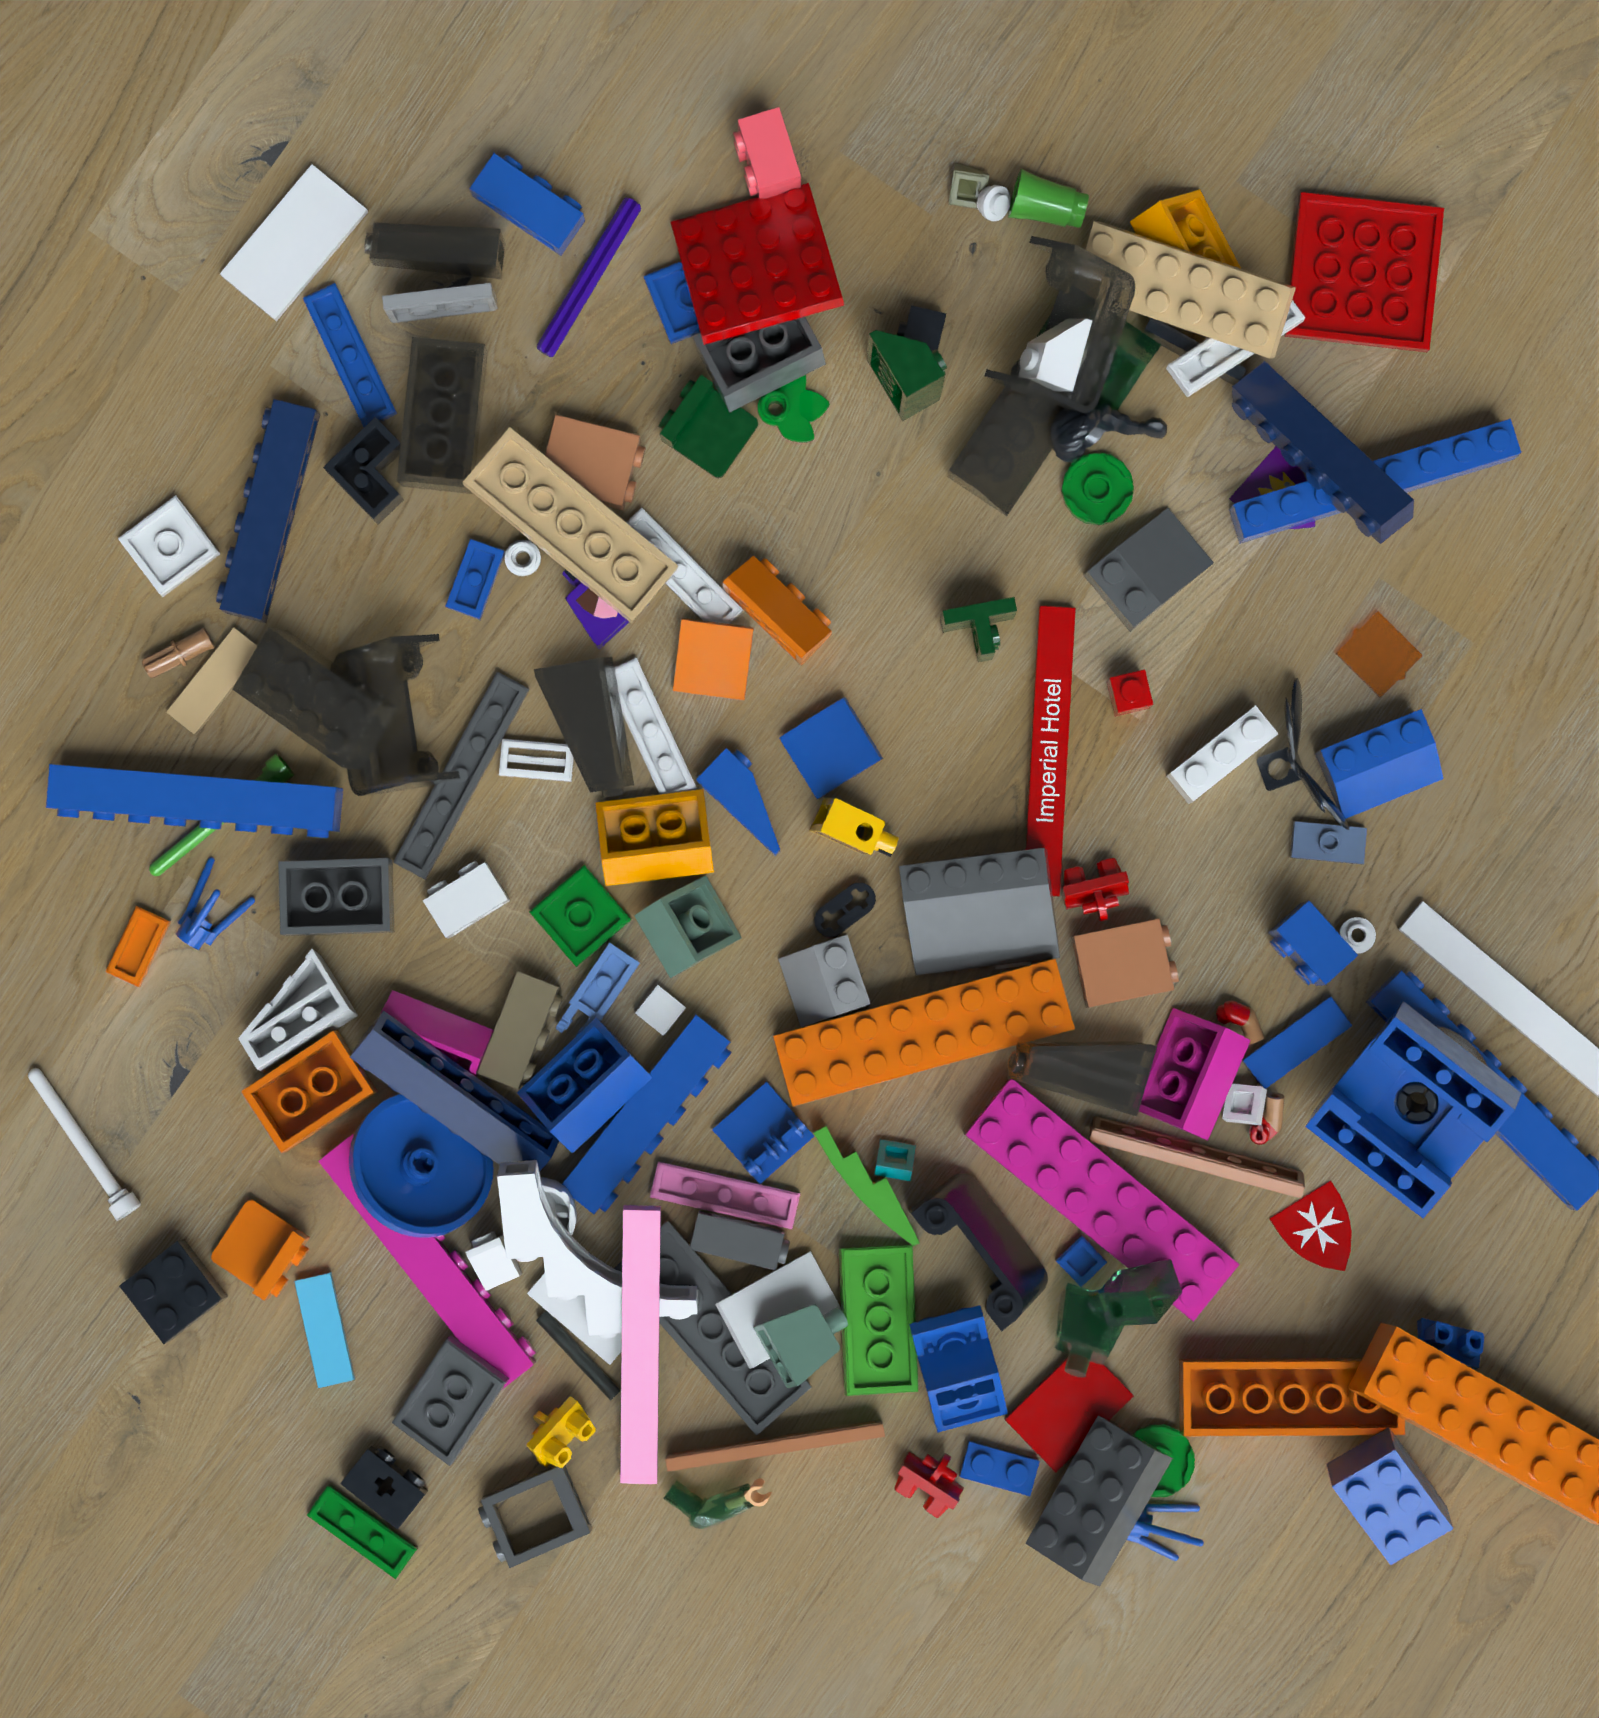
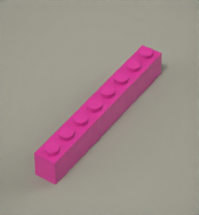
M352 1134L318 1162L459 1342L509 1378L504 1386L505 1388L536 1363L532 1357L536 1354L535 1349L524 1336L518 1339L512 1332L510 1327L514 1323L501 1307L495 1310L487 1300L491 1296L490 1292L485 1290L478 1278L473 1282L468 1276L465 1269L469 1266L457 1250L450 1253L442 1241L446 1238L445 1235L429 1238L403 1235L382 1225L366 1210L354 1190L350 1177L349 1152L354 1136Z

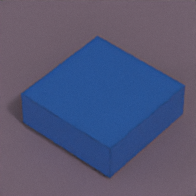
M1082 1235L1055 1260L1080 1287L1107 1263Z

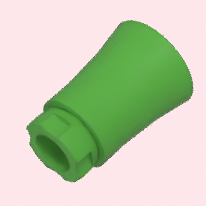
M1020 169L1011 196L1008 218L1028 219L1062 227L1068 225L1079 228L1085 217L1089 195L1077 192L1075 188L1046 180Z

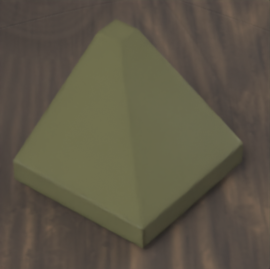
M955 163L949 205L978 209L977 199L980 192L985 187H988L989 174L963 164Z

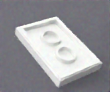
M811 1251L715 1304L749 1369L770 1359L753 1328L754 1326L813 1304L818 1306L822 1315L836 1307L841 1310Z

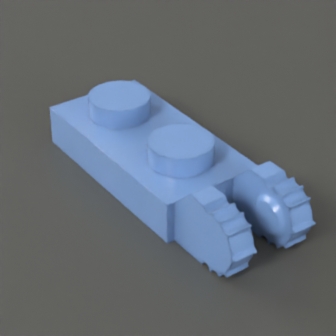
M609 943L570 1000V1007L555 1029L561 1033L567 1030L578 1009L590 1018L580 1028L576 1036L596 1017L602 1021L640 963Z

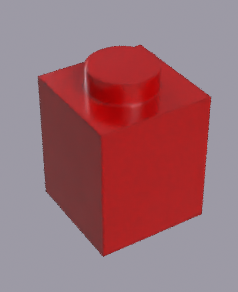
M1145 669L1110 677L1106 683L1115 717L1150 709L1154 705Z

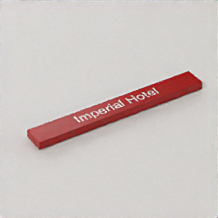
M1039 606L1025 850L1047 849L1053 897H1060L1076 608Z

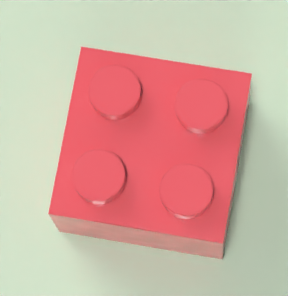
M777 107L738 119V131L733 133L734 146L739 162L745 160L747 162V166L744 167V177L750 196L757 194L759 199H766L786 193L791 189L801 188V174L780 108Z

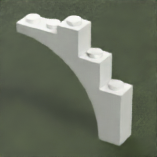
M537 1160L500 1163L497 1179L506 1259L516 1258L520 1262H529L538 1257H543L548 1297L571 1300L579 1295H584L588 1334L598 1335L601 1338H612L622 1333V1272L613 1269L591 1255L568 1233L554 1213L543 1189ZM660 1284L659 1317L670 1316L672 1319H684L692 1314H697L699 1300L697 1286Z

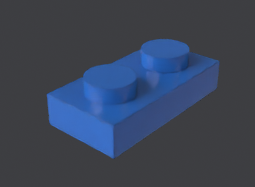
M470 539L445 607L481 620L505 551Z
M968 1441L959 1477L1031 1496L1040 1461L1035 1458Z

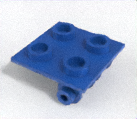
M767 1082L712 1129L759 1184L766 1180L814 1137L810 1130Z

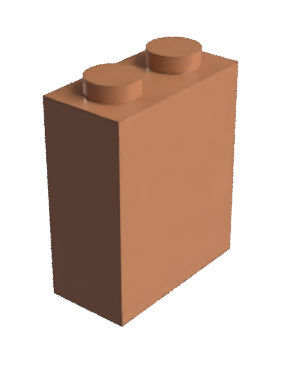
M555 415L545 456L605 506L624 511L625 503H632L637 482L631 481L634 468H641L646 447L640 446L641 439L639 435Z
M1160 919L1071 937L1086 1008L1173 991V983L1179 982L1175 961L1168 962L1166 947L1171 946L1167 925L1161 926Z

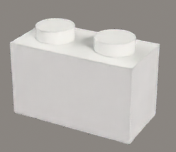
M474 861L459 870L460 878L449 885L446 880H443L427 890L429 897L424 899L423 902L445 938L453 937L510 901L489 865L485 862L479 865L477 861Z

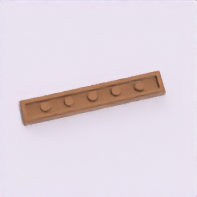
M1097 1116L1092 1119L1089 1135L1090 1142L1302 1198L1305 1180L1304 1173L1301 1171Z
M874 1420L668 1453L665 1461L667 1472L881 1438L885 1437L883 1422Z

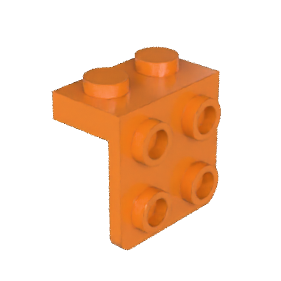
M249 1200L243 1205L212 1252L211 1259L214 1263L254 1288L252 1293L265 1301L270 1299L272 1295L277 1298L289 1281L285 1277L292 1264L298 1267L308 1253L309 1248L305 1245L310 1237L258 1202Z

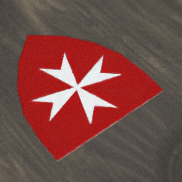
M1332 1181L1327 1182L1270 1218L1282 1239L1305 1260L1323 1268L1345 1271L1351 1252L1352 1230L1348 1211Z

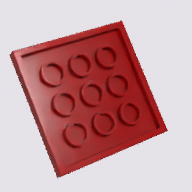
M809 183L801 185V188L791 189L786 193L770 198L759 199L757 197L671 221L704 345L844 306L842 293Z
M1301 192L1299 195L1290 285L1296 287L1292 300L1305 316V319L1301 324L1285 333L1284 337L1428 353L1431 342L1445 208Z

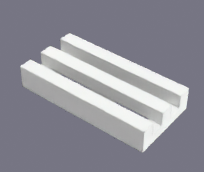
M502 739L499 775L572 782L575 745ZM509 748L565 752L566 759L511 755L508 753ZM508 762L560 766L565 767L564 773L511 769L507 768Z

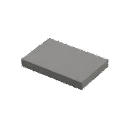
M491 283L382 296L383 309L392 323L490 312L498 309L497 297Z

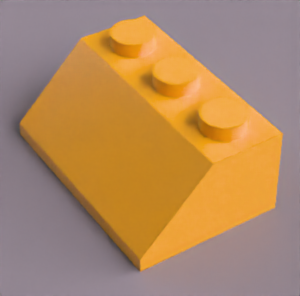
M1200 189L1161 200L1130 221L1136 234L1241 269Z
M704 789L596 802L600 853L606 886L714 873Z

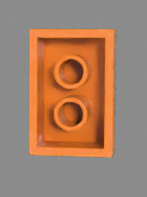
M339 1031L330 1032L241 1091L281 1153L297 1146L378 1092L364 1069L350 1058L352 1051Z

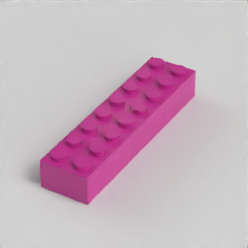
M1012 1078L1006 1081L964 1133L972 1142L1193 1322L1240 1265Z

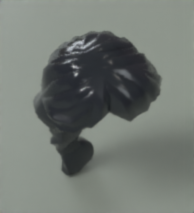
M1109 403L1093 406L1073 404L1064 407L1057 413L1051 426L1050 438L1056 456L1064 462L1073 463L1082 457L1086 448L1091 447L1100 440L1104 432L1115 431L1124 435L1146 434L1153 438L1162 439L1167 434V424L1161 418L1155 417L1141 422L1131 420L1128 415L1120 413L1118 409H1111Z

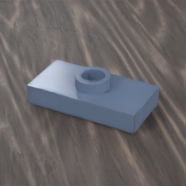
M1294 821L1290 858L1363 865L1367 828L1349 826L1350 830H1347L1340 825Z

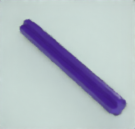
M628 197L623 199L537 344V349L544 355L553 357L640 213L641 205L635 200Z

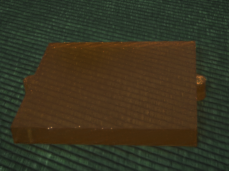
M1378 611L1360 629H1354L1352 632L1353 636L1335 653L1379 698L1398 680H1404L1406 678L1405 673L1423 656Z

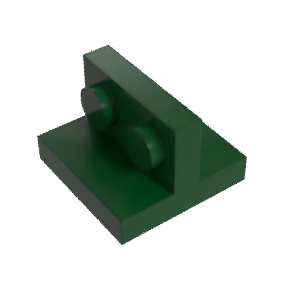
M1015 597L943 610L940 617L942 632L971 627L978 663L992 660L995 650H999L1000 638L997 625L990 624L1014 619L1017 613Z

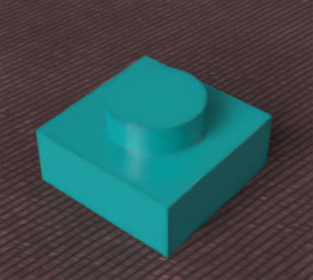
M880 1139L874 1175L911 1181L916 1145Z

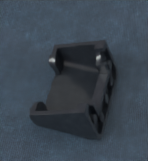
M965 1173L952 1176L909 1209V1212L918 1224L929 1234L942 1235L957 1225L998 1279L990 1285L992 1292L986 1301V1312L1001 1332L1015 1322L1046 1288L1048 1274L1045 1268L973 1176Z

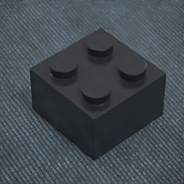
M185 1239L175 1242L119 1285L163 1344L173 1340L228 1297Z

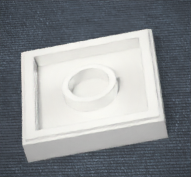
M176 495L118 538L162 597L220 555V552Z

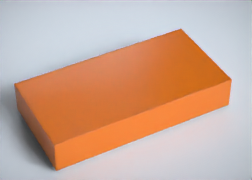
M136 906L105 972L137 987H141L171 921Z

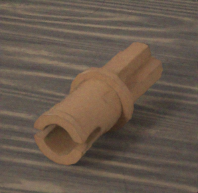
M202 628L200 631L177 642L174 639L171 640L170 646L144 658L142 664L148 676L155 678L180 664L183 667L186 666V661L209 649L215 648L206 629Z

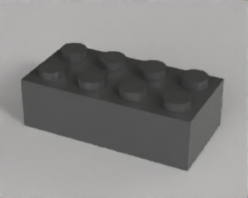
M1098 1415L1025 1544L1079 1579L1100 1587L1173 1458L1117 1423Z

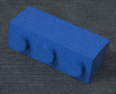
M494 153L469 188L472 197L562 256L585 222L584 214L580 211L582 206L567 195H564L561 199L552 193L551 189L553 187L543 178L535 175L532 179L521 172L523 166L510 156L505 155L502 159Z

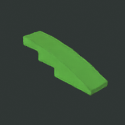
M827 1126L813 1132L834 1168L856 1196L884 1224L913 1246L919 1244L920 1242L887 1178L884 1177L872 1183L857 1152L855 1151L842 1157Z

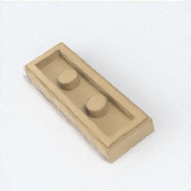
M233 628L166 713L194 735H197L263 653V650L237 629Z

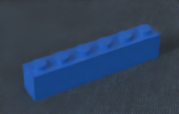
M695 1015L649 1073L653 1078L627 1101L562 1185L568 1189L571 1196L593 1214H596L599 1209L606 1212L619 1196L614 1192L615 1188L622 1180L628 1184L641 1168L636 1163L645 1151L651 1155L664 1138L659 1134L667 1123L674 1126L687 1110L682 1106L686 1098L690 1094L696 1098L707 1085L709 1080L704 1077L712 1066L719 1069L732 1053L727 1049L731 1042L699 1016Z

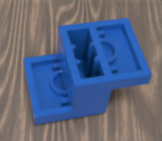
M980 1305L971 1308H961L955 1312L937 1317H927L919 1322L909 1324L937 1432L1008 1414L998 1368Z

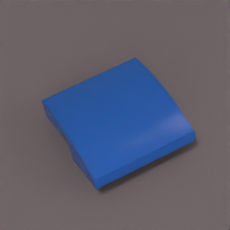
M846 697L825 708L779 738L816 799L825 796L883 759Z

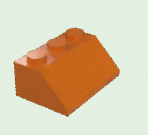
M752 556L723 581V589L802 666L832 635V631L828 628L831 621L819 609L809 610L802 603L805 596L792 583L785 586L779 581L776 576L780 572L766 558L759 561L755 556Z

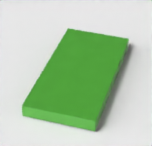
M913 1246L839 1248L841 1311L848 1322V1326L842 1329L844 1395L919 1392L917 1353L909 1324L916 1322Z

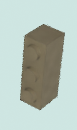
M517 971L479 1067L478 1074L516 1089H521L523 1083L526 1084L532 1079L537 1065L531 1063L536 1049L543 1051L550 1030L544 1028L549 1015L556 1017L563 1000V996L558 995L560 987Z

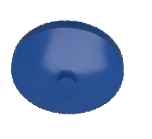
M402 1094L393 1096L375 1107L362 1120L351 1142L349 1171L359 1200L366 1210L382 1225L403 1235L429 1238L445 1235L458 1229L480 1210L488 1197L492 1185L493 1160L481 1154L477 1148L459 1135L452 1133L434 1117L421 1111L416 1104Z

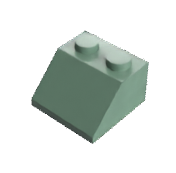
M706 875L660 898L634 915L670 978L686 971L742 938Z

